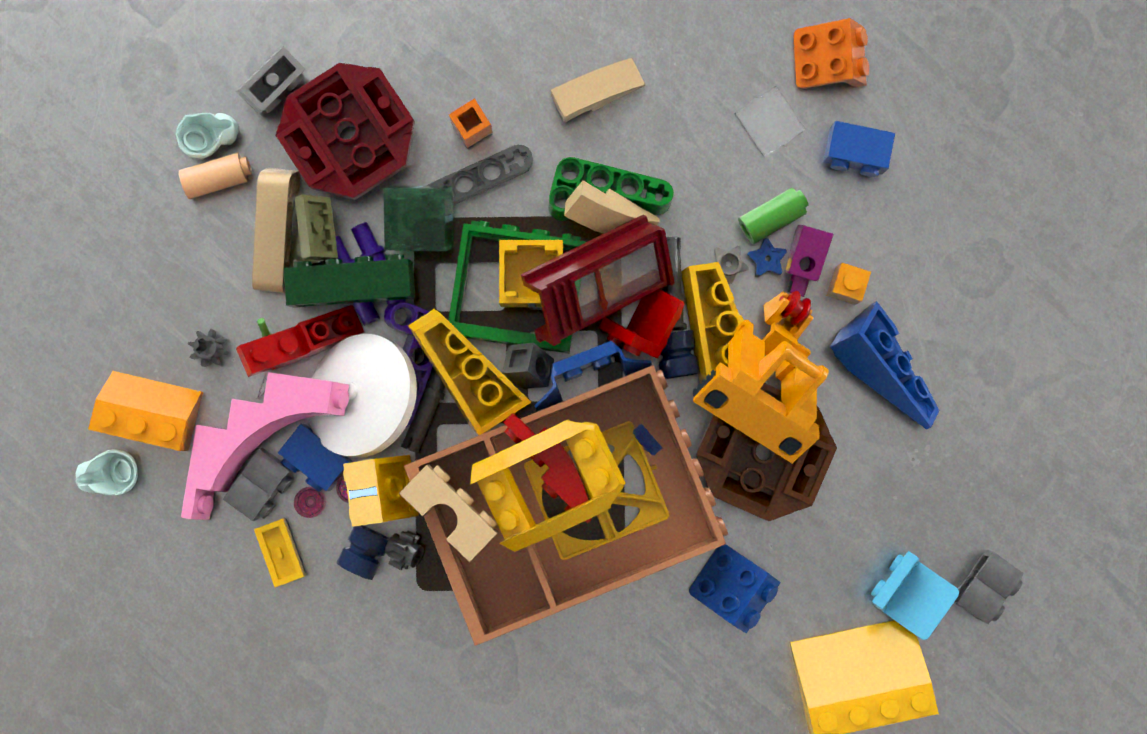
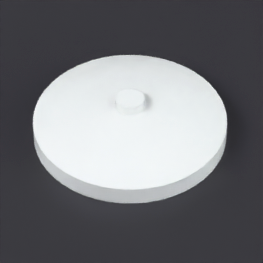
M358 334L340 341L324 355L312 375V379L349 385V402L345 408L344 416L323 415L308 418L311 429L321 439V444L334 453L351 458H364L380 453L396 441L412 416L417 394L416 375L412 362L399 345L375 334Z

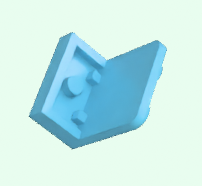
M908 551L904 557L899 554L889 568L893 573L885 582L881 579L871 593L875 597L872 603L876 608L922 640H927L958 598L959 590L920 563L919 558Z

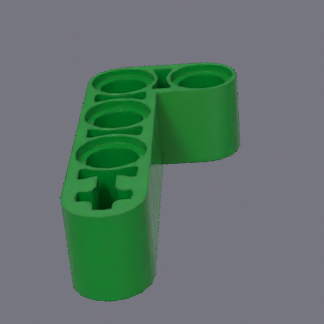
M575 157L563 158L557 165L549 194L548 210L554 219L558 221L568 220L569 218L564 216L565 208L557 207L554 202L560 198L567 200L582 181L587 182L604 193L611 189L653 215H661L668 211L673 199L674 190L669 182L662 179ZM569 170L575 172L578 176L575 179L569 180L564 178L562 173ZM602 178L607 182V185L597 187L592 183V180ZM630 185L633 186L637 192L635 194L628 195L624 193L621 188L623 186ZM643 189L647 190L645 198L641 197ZM656 194L662 195L661 201L655 200Z

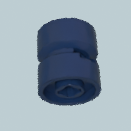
M693 330L672 332L670 334L667 344L660 354L663 356V359L658 362L659 370H662L665 379L700 373L698 356L691 354V350L695 347Z
M364 525L354 526L348 537L350 546L343 548L336 563L355 575L373 580L380 566L377 559L385 555V548L390 538Z

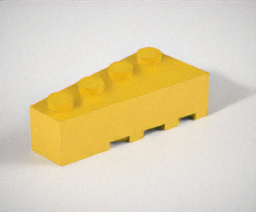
M719 262L688 266L681 271L690 329L694 332V353L698 356L700 368L698 378L700 384H702L703 379L706 380L708 374L711 375L712 370L716 371V366L720 362L728 367L729 341L734 337L737 327L744 321L733 301L734 296Z
M431 310L408 325L469 426L478 436L507 419L512 413H516L531 403L506 376L437 310Z

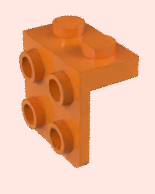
M851 18L796 29L794 32L796 85L802 89L839 82H846L854 87L866 86V76L869 75V63L865 57V46L868 43L866 29Z

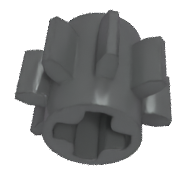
M213 329L209 330L208 336L197 331L196 335L198 338L195 342H188V345L192 346L194 350L190 358L194 360L202 358L201 366L207 367L209 361L216 365H221L219 358L222 354H229L228 351L223 349L222 345L227 339L225 337L215 339L216 331ZM207 342H208V343H211V344H214V345L210 348V350H211V352H212L211 354H207V353H204V352H203V351H205V350L207 349V346H206V343H207Z
M409 530L407 532L402 531L401 534H393L385 548V553L391 558L388 564L399 570L403 568L408 569L409 566L412 568L417 566L424 553V547L418 543L421 537Z

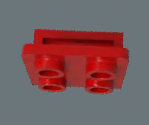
M658 289L641 298L627 328L605 317L599 328L609 334L607 340L613 341L615 344L623 347L624 350L636 356H640L641 352H644L658 359L667 344L676 322L681 317L685 304L684 301Z

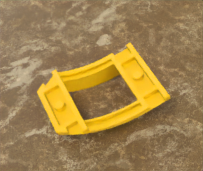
M569 419L474 463L471 473V484L478 483L505 539L499 544L514 552L556 535L610 509L616 496L620 494L626 484L598 424L590 422L578 423ZM566 440L594 498L536 524L508 467Z

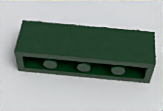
M404 254L385 255L386 260L374 261L372 256L355 257V263H343V259L324 260V265L312 266L311 261L293 262V267L284 268L286 306L301 308L415 299L413 262L408 258L404 259Z

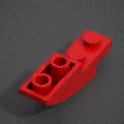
M349 305L299 322L294 327L241 344L236 350L247 376L250 377L270 369L272 371L320 353L332 348L348 337L363 334L364 330L353 305Z
M512 413L503 422L508 427L504 432L516 444L536 435L515 413ZM545 426L539 433L547 430L548 428ZM561 443L530 457L539 467H542L544 464L549 467L541 476V479L544 481L541 487L553 499L560 496L568 504L564 508L565 511L588 501L578 470ZM592 518L586 520L585 522L588 524Z

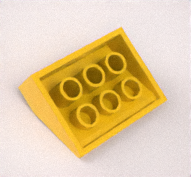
M895 620L790 642L809 734H846L939 714L932 682L918 638Z

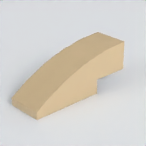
M629 58L599 68L551 89V97L565 123L589 110L593 112L644 87L645 83L633 59Z
M585 181L579 184L565 202L564 216L602 234L641 215L647 216L648 222L657 225L660 222V218L613 190L608 189L604 193Z

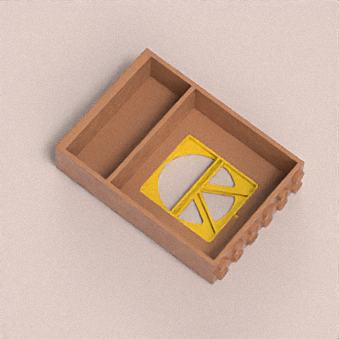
M654 365L521 418L536 435L545 426L549 429L567 419L578 423L590 422L598 424L606 443L615 448L612 456L617 466L626 455H630L637 462L644 476L645 494L636 495L620 492L612 503L638 507L640 509L635 519L622 531H616L610 514L606 510L597 515L605 535L604 539L582 540L560 532L514 552L499 544L505 539L498 525H496L494 528L498 533L469 562L446 540L457 526L455 511L448 505L438 504L424 516L475 646L726 544L724 536L728 535L726 526L721 517H715L711 508L716 505L710 488H703L699 477L704 476L702 467L697 458L691 459L687 448L691 447L692 444L686 429L680 430L676 418L680 417L674 400H667L664 390L668 385L662 370L656 371ZM504 425L404 465V468L411 481L426 465H430L433 469L437 465L440 466L451 477L448 483L456 491L461 487L473 498L474 502L471 506L477 512L481 513L485 510L495 520L478 483L471 484L472 465L516 443L504 432L508 428ZM564 440L560 442L564 449L568 452L570 448L567 444V441ZM530 457L508 467L535 523L538 524L548 520L549 518L542 501L541 485L544 481L541 479V476L549 467L546 464L539 467ZM574 458V461H575V463H576V465H577V468H578V470H579V473H580V475H581V478H582V480H583V483H584V485H585V488H586V490H587V493H588V495H589V498L592 499V498H594V497H593V495H592V493H591V491H590V489H589V487H588V485H587V483H586V481H585V479H584V477H583V475H582V473H581V470H580V468H579V466H578V464H577V462H576V460H575V458Z

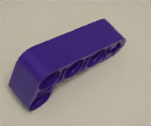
M394 302L386 307L384 320L390 328L408 335L403 350L412 362L417 382L416 402L412 416L406 426L408 427L413 421L433 367L425 353L421 363L415 364L413 362L412 353L415 349L421 348L408 325L430 311L409 303ZM402 307L406 311L407 318L403 324L399 325L394 319V314L397 309Z

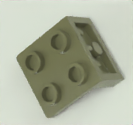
M304 194L294 197L295 207L292 212L290 266L293 267V262L311 261L313 266L323 263L326 259L338 258L330 197Z

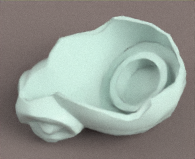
M211 113L185 115L180 121L175 135L178 145L184 154L191 158L204 159L214 154L220 145H231L234 143L239 132V124L231 116L223 113L216 115Z
M118 449L107 450L92 460L78 465L75 483L79 489L88 493L103 495L125 494L134 487L137 481V464L134 458L126 451Z

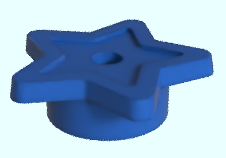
M765 238L760 249L748 252V257L756 264V276L759 277L769 271L781 275L782 267L780 260L785 256L787 250L774 248L770 240ZM770 256L771 260L766 261L765 257Z

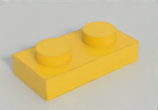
M285 518L254 529L274 587L306 576Z

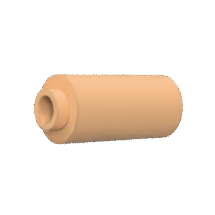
M239 152L179 170L180 182L188 199L248 182V175L252 174L248 158L246 156L241 157Z

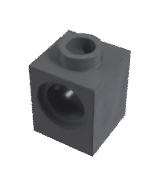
M535 343L509 345L502 374L523 389L548 387L554 358Z

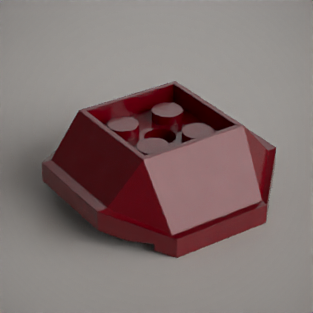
M338 63L287 96L275 136L311 189L356 200L407 167L415 121L380 68ZM351 126L356 129L352 138H341V132L344 128Z

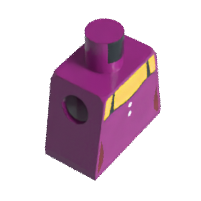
M797 225L784 271L792 274L787 292L799 291L801 296L805 297L809 280L818 282L834 235L833 233L805 225ZM807 257L810 261L809 267L806 270L800 268L801 259Z

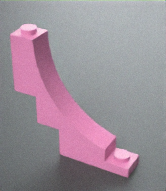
M268 372L263 403L232 399L227 429L196 425L181 518L210 520L211 511L214 506V492H228L248 457L264 440L276 431L301 419L314 416H344L345 408L349 402V385Z

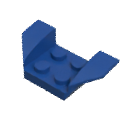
M613 341L552 363L551 380L553 386L535 404V408L538 412L563 402L555 381L559 378L564 377L565 382L582 376V370L593 366L595 371L611 365V358L616 356L619 359L625 376L652 366L651 360L625 358L622 350Z

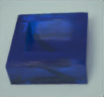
M642 423L632 431V435L650 456H654L662 449L661 445Z

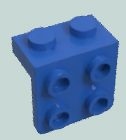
M725 544L716 548L691 585L689 593L730 624L747 633L749 629L755 627L759 622L761 611L767 603L775 598L781 582Z

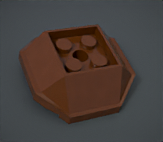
M764 383L760 389L781 402V390ZM817 406V419L814 423L819 425L820 438L794 463H790L773 451H771V456L767 460L759 459L756 455V448L760 443L713 415L695 454L702 467L707 488H710L713 497L766 521H772L812 506L837 450V446L819 407Z

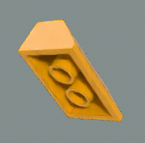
M112 371L95 400L88 430L177 451H189L203 392Z

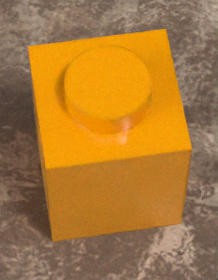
M840 263L835 267L826 296L853 305L862 302L871 272L849 264Z

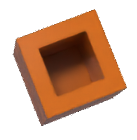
M475 98L448 114L452 125L467 148L493 133L491 123Z

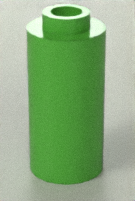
M790 188L739 217L738 221L748 240L755 244L806 215L805 207L809 206V203L801 190L796 192L795 189Z

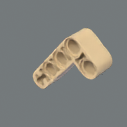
M266 168L259 173L252 271L253 290L285 293L284 268H289L293 200L294 197L298 196L300 190L299 171Z

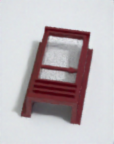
M641 215L521 274L523 286L539 294L546 324L534 330L536 340L538 342L546 341L553 346L561 343L560 340L658 289L668 284L671 286L675 284L665 229L648 222L645 215Z

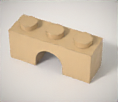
M426 465L399 494L422 516H425L438 504L450 506L457 515V526L446 540L470 562L498 533L494 528L498 523L485 510L481 513L477 512L471 506L474 502L473 498L461 487L456 491L448 483L451 477L440 466L437 465L433 469L430 465Z

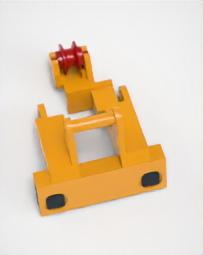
M783 291L763 305L765 323L770 325L771 331L762 340L753 335L754 325L749 320L741 322L734 333V337L729 341L728 367L720 362L716 366V371L712 370L711 375L708 374L706 380L703 379L702 384L699 383L697 389H693L694 403L790 463H794L820 438L819 425L814 423L817 419V388L826 380L829 373L828 368L825 366H817L808 360V356L811 354L810 350L798 343V338L813 320V316L810 315L812 313L810 308L811 300L809 298L800 300L801 294L799 291H794L791 294ZM774 371H776V378L781 381V402L760 389Z

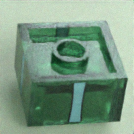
M393 185L383 188L385 250L447 251L454 247L453 186Z

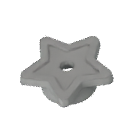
M736 246L730 251H725L718 247L714 249L716 262L720 263L728 284L733 283L737 273L749 270V267L741 260L740 246ZM727 261L731 262L730 267L726 266Z

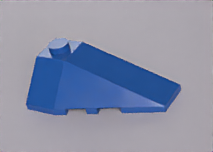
M876 301L838 332L830 348L833 350L835 357L843 363L849 372L927 430L932 427L940 410L923 378L915 376L910 360L913 358L908 350L902 351L895 337L899 334L895 324Z

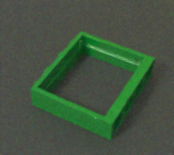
M481 220L480 222L471 221V224L464 223L448 321L466 339L507 345L535 343L542 350L570 354L573 334L560 340L561 343L553 346L546 341L538 342L533 333L460 323L473 238L499 242V240H563V252H568L586 243V241H580L581 237L572 236V234H563L562 238L550 236L549 231L532 229V233L520 232V227L503 224L501 229L489 227V222ZM581 279L575 281L577 295H579Z

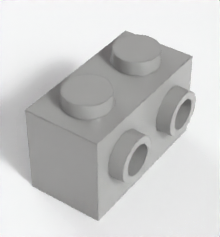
M283 46L236 92L257 113H261L264 110L269 113L281 102L278 96L285 89L291 92L303 80L299 75L305 68Z

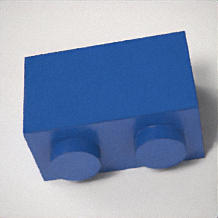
M835 121L829 130L823 163L831 164L830 167L835 170L848 171L849 168L861 170L860 174L864 176L878 177L879 174H883L889 169L895 133Z
M302 423L278 451V454L284 458L281 463L294 473L300 470L308 477L305 482L318 492L322 489L331 491L343 476V464L353 462L348 457L334 453L321 444V439L313 433L312 429Z

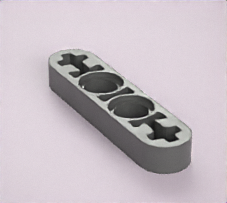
M514 145L440 178L424 188L422 193L423 202L432 211H442L529 171L532 167V152L524 145ZM517 152L521 156L527 155V158L524 159V166L520 167L518 163L509 165L508 167L511 172L506 174L504 164L500 159L505 158L507 164L515 159L514 154ZM489 164H495L501 170L499 177L494 180H489L483 175L484 168ZM466 176L473 181L471 190L460 192L456 189V181L460 177ZM450 182L451 190L456 196L455 198L451 199L448 193L441 197L442 202L440 204H436L435 201L429 202L428 199L432 197L431 191L437 190L438 193H443L447 191L445 184Z

